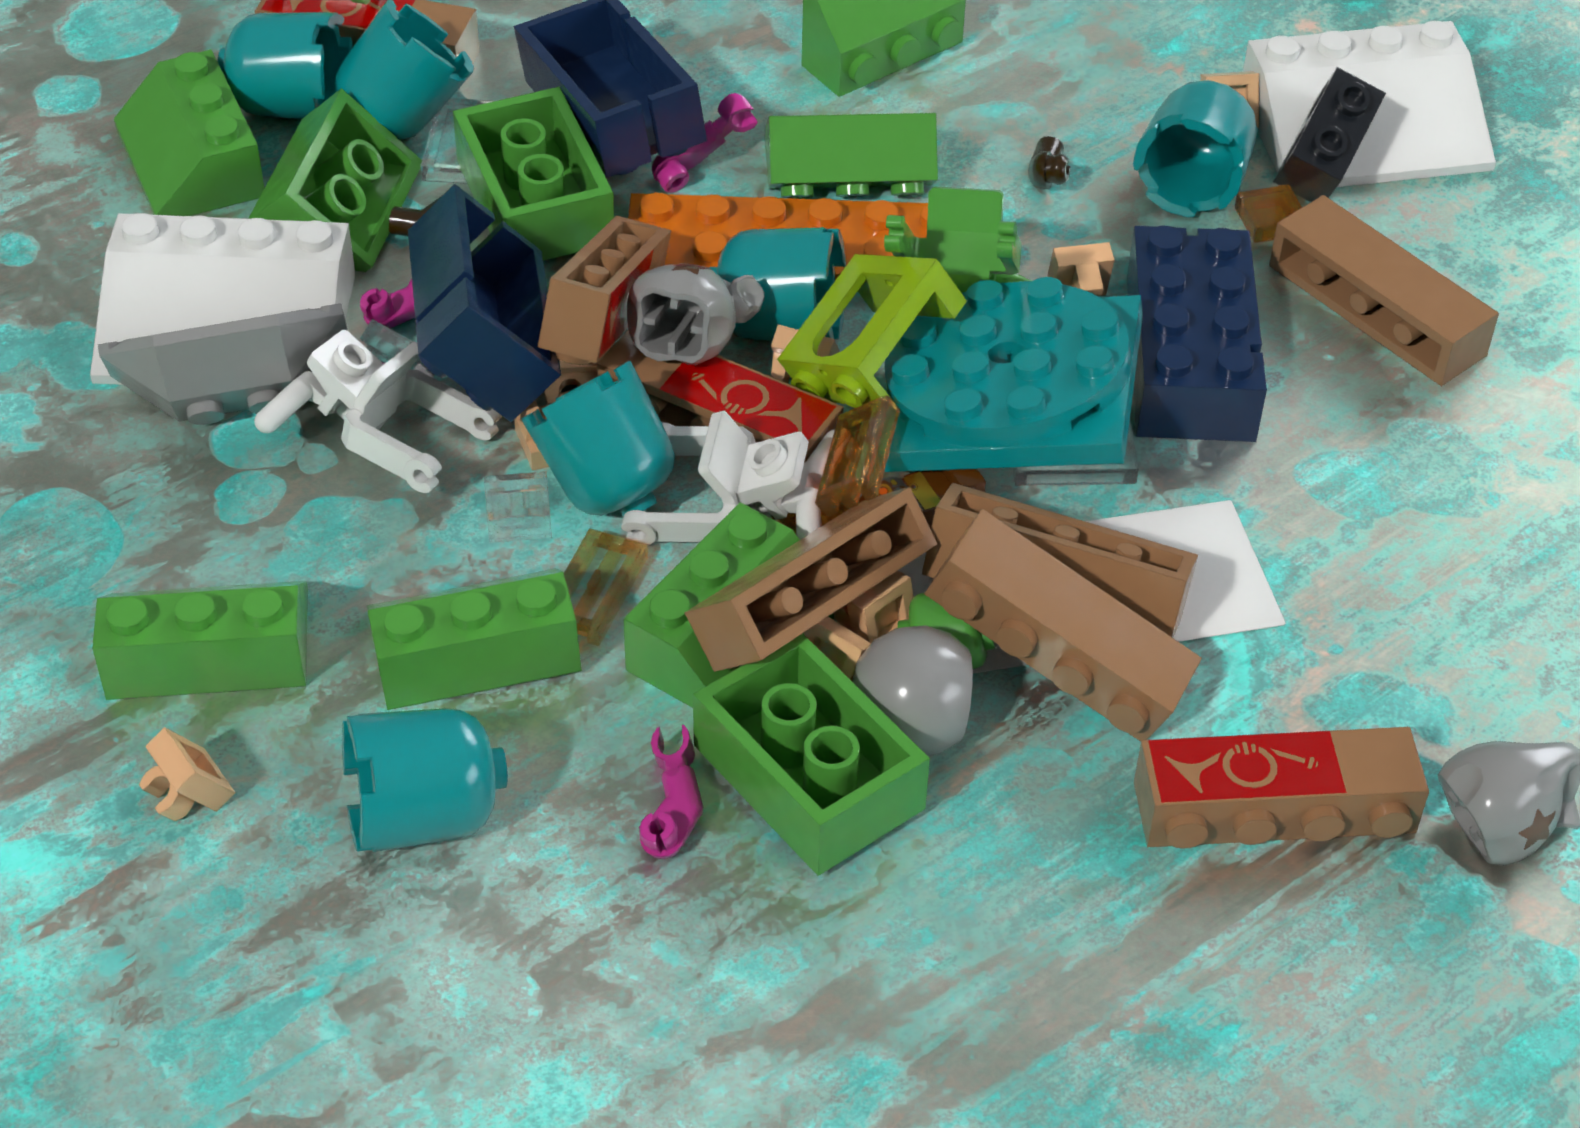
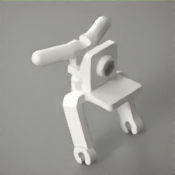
M341 330L312 352L307 360V365L312 372L305 371L286 386L256 414L254 423L260 432L265 434L272 433L309 400L318 404L317 409L325 416L337 413L344 420L341 439L348 450L405 479L414 490L421 493H429L439 484V480L435 477L442 469L439 461L432 455L421 453L379 430L396 412L397 407L406 400L412 401L469 431L477 439L484 441L490 440L499 432V428L495 423L502 418V415L493 409L491 411L483 410L469 396L419 370L410 369L419 357L416 341H413L392 359L383 364L349 331Z
M726 411L713 413L709 426H674L661 422L670 439L675 456H701L698 466L699 474L720 496L723 508L718 513L645 512L632 510L624 514L621 529L627 532L626 541L637 546H647L654 542H701L741 502L764 515H767L769 512L776 520L787 518L788 513H796L797 537L801 540L822 526L821 509L824 494L821 492V488L827 485L830 470L846 449L848 444L847 437L840 430L827 432L809 459L804 463L809 441L802 432H795L756 443L753 433L743 426H738Z

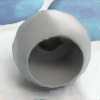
M926 625L895 628L873 640L858 659L852 682L927 756L938 755L961 742L965 735L972 696L973 668L970 650L951 633Z

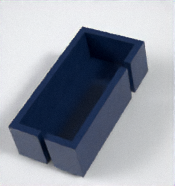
M587 0L514 26L526 83L534 92L560 87L606 178L614 175H625L635 171L639 166L652 162L651 155L658 153L662 158L677 156L687 151L688 148L707 141L698 84L634 16L631 17L630 11L620 0Z
M454 184L408 230L418 356L424 366L434 375L441 378L448 376L462 386L477 406L486 411L493 409L512 422L561 376L560 363L556 352L538 348L548 293L542 251L502 221L471 252L470 244L495 220L494 213Z
M1134 226L1127 273L1128 296L1141 295L1143 310L1134 382L1136 437L1256 442L1267 387L1263 353H1260L1262 341L1250 230L1198 228L1197 236L1187 235L1186 228Z

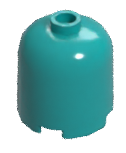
M387 0L342 61L335 76V89L339 91L342 88L399 140H404L416 136L426 127L473 73L474 65L465 51H462L456 57L442 43L448 36V33L428 16L408 4H405L400 11L395 10L397 6L394 1Z
M333 12L257 13L249 15L237 23L227 40L226 48L220 49L217 62L239 107L247 113L262 117L302 120V118L337 92L335 89V76L342 61L353 48L351 37H340L338 26H342L344 23L343 15Z
M1210 80L1189 82L1171 92L1158 108L1140 138L1135 151L1134 170L1139 171L1141 180L1148 188L1146 192L1148 199L1166 212L1184 217H1195L1197 211H1209L1217 207L1221 210L1227 207L1241 188L1254 151L1258 128L1253 109L1244 96L1230 86Z
M824 227L752 229L741 231L730 238L720 253L718 267L709 268L730 283L743 275H753L764 291V301L761 309L749 321L739 324L735 323L733 334L752 340L773 341L778 324L799 330L835 282V267L846 266L844 242L840 229H826ZM845 309L826 333L825 337L840 339Z
M627 361L614 369L618 378L615 382L609 371L556 398L555 402L542 408L546 419L542 417L539 409L521 418L568 499L577 509L589 515L602 516L620 510L624 518L626 512L648 509L657 503L652 492L667 481L674 468L675 454L670 439L631 361Z
M442 708L361 713L355 716H347V720L342 723L344 776L357 774L360 804L347 805L352 839L357 852L367 850L378 852L455 840L473 835L486 824L494 808L495 789L507 788L508 772L504 749L502 747L491 748L489 737L477 718L462 710Z

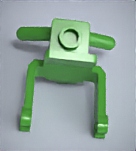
M933 187L928 193L926 238L915 237L905 222L904 216L888 215L886 218V228H889V235H885L884 238L885 251L892 252L894 256L937 259L961 293L966 292L972 284L983 280H993L999 283L1032 281L1017 274L1020 270L1022 243L1017 235V223L1003 221L1004 194L1000 190Z

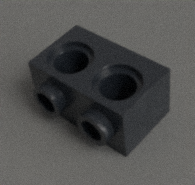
M1337 67L1317 95L1273 182L1309 202L1316 200L1322 195L1329 198L1342 181L1386 92Z

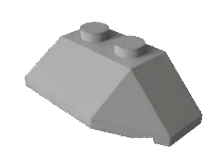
M338 303L321 306V308L316 309L309 308L126 339L121 342H108L98 344L99 356L112 378L177 421L188 420L192 424L204 425L222 420L226 413L249 410L251 413L257 414L294 379L305 371L312 372L307 365V360L314 350L341 330L348 331L342 305Z

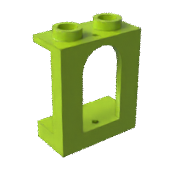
M855 254L777 360L792 378V386L831 402L846 404L853 408L865 406L890 409L894 401L874 377L877 370L917 316L955 319L967 300L937 259ZM858 292L872 312L876 313L851 345L834 355L818 356V346Z

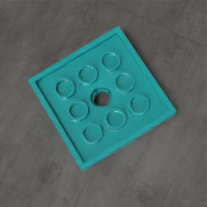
M1053 277L1008 283L983 280L972 284L966 292H962L967 302L955 319L917 316L885 359L886 392L894 401V404L890 409H882L872 448L875 472L1122 464L1125 462L1143 318L1141 295L1098 297L1088 291L1064 285L1060 280Z

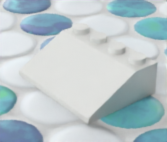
M1429 21L1424 24L1393 27L1377 26L1372 29L1341 32L1326 31L1321 34L1289 37L1274 36L1269 39L1248 40L1243 72L1254 71L1259 73V127L1257 128L1276 172L1281 167L1317 95L1337 67L1386 92L1358 150L1337 187L1494 171L1496 160L1471 55L1452 21Z
M118 213L105 252L90 372L92 384L123 385L109 375L99 356L98 344L114 341L121 342L126 339L309 308L316 309L321 308V306L341 303L346 319L356 276L349 223L322 222L317 220L288 221L266 220L262 218L241 219Z

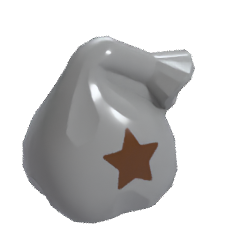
M679 263L657 267L645 271L630 288L627 301L629 334L634 345L649 358L656 361L678 360L687 365L696 366L719 355L730 340L735 329V323L747 322L758 313L764 301V291L753 275H743L730 283L722 279L711 268L697 264Z
M1491 741L1475 744L1455 754L1445 762L1438 773V779L1446 796L1450 811L1463 832L1489 864L1505 866L1522 861L1534 853L1547 840L1556 827L1580 828V817L1575 802V795L1580 785V749L1571 743Z

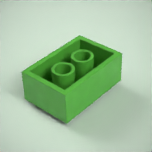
M560 87L453 111L457 162L474 199L494 213L495 220L487 227L490 233L504 221L542 251L544 261L580 251L614 218L613 191Z
M803 633L763 660L742 665L693 694L694 746L817 876L926 809L930 758Z

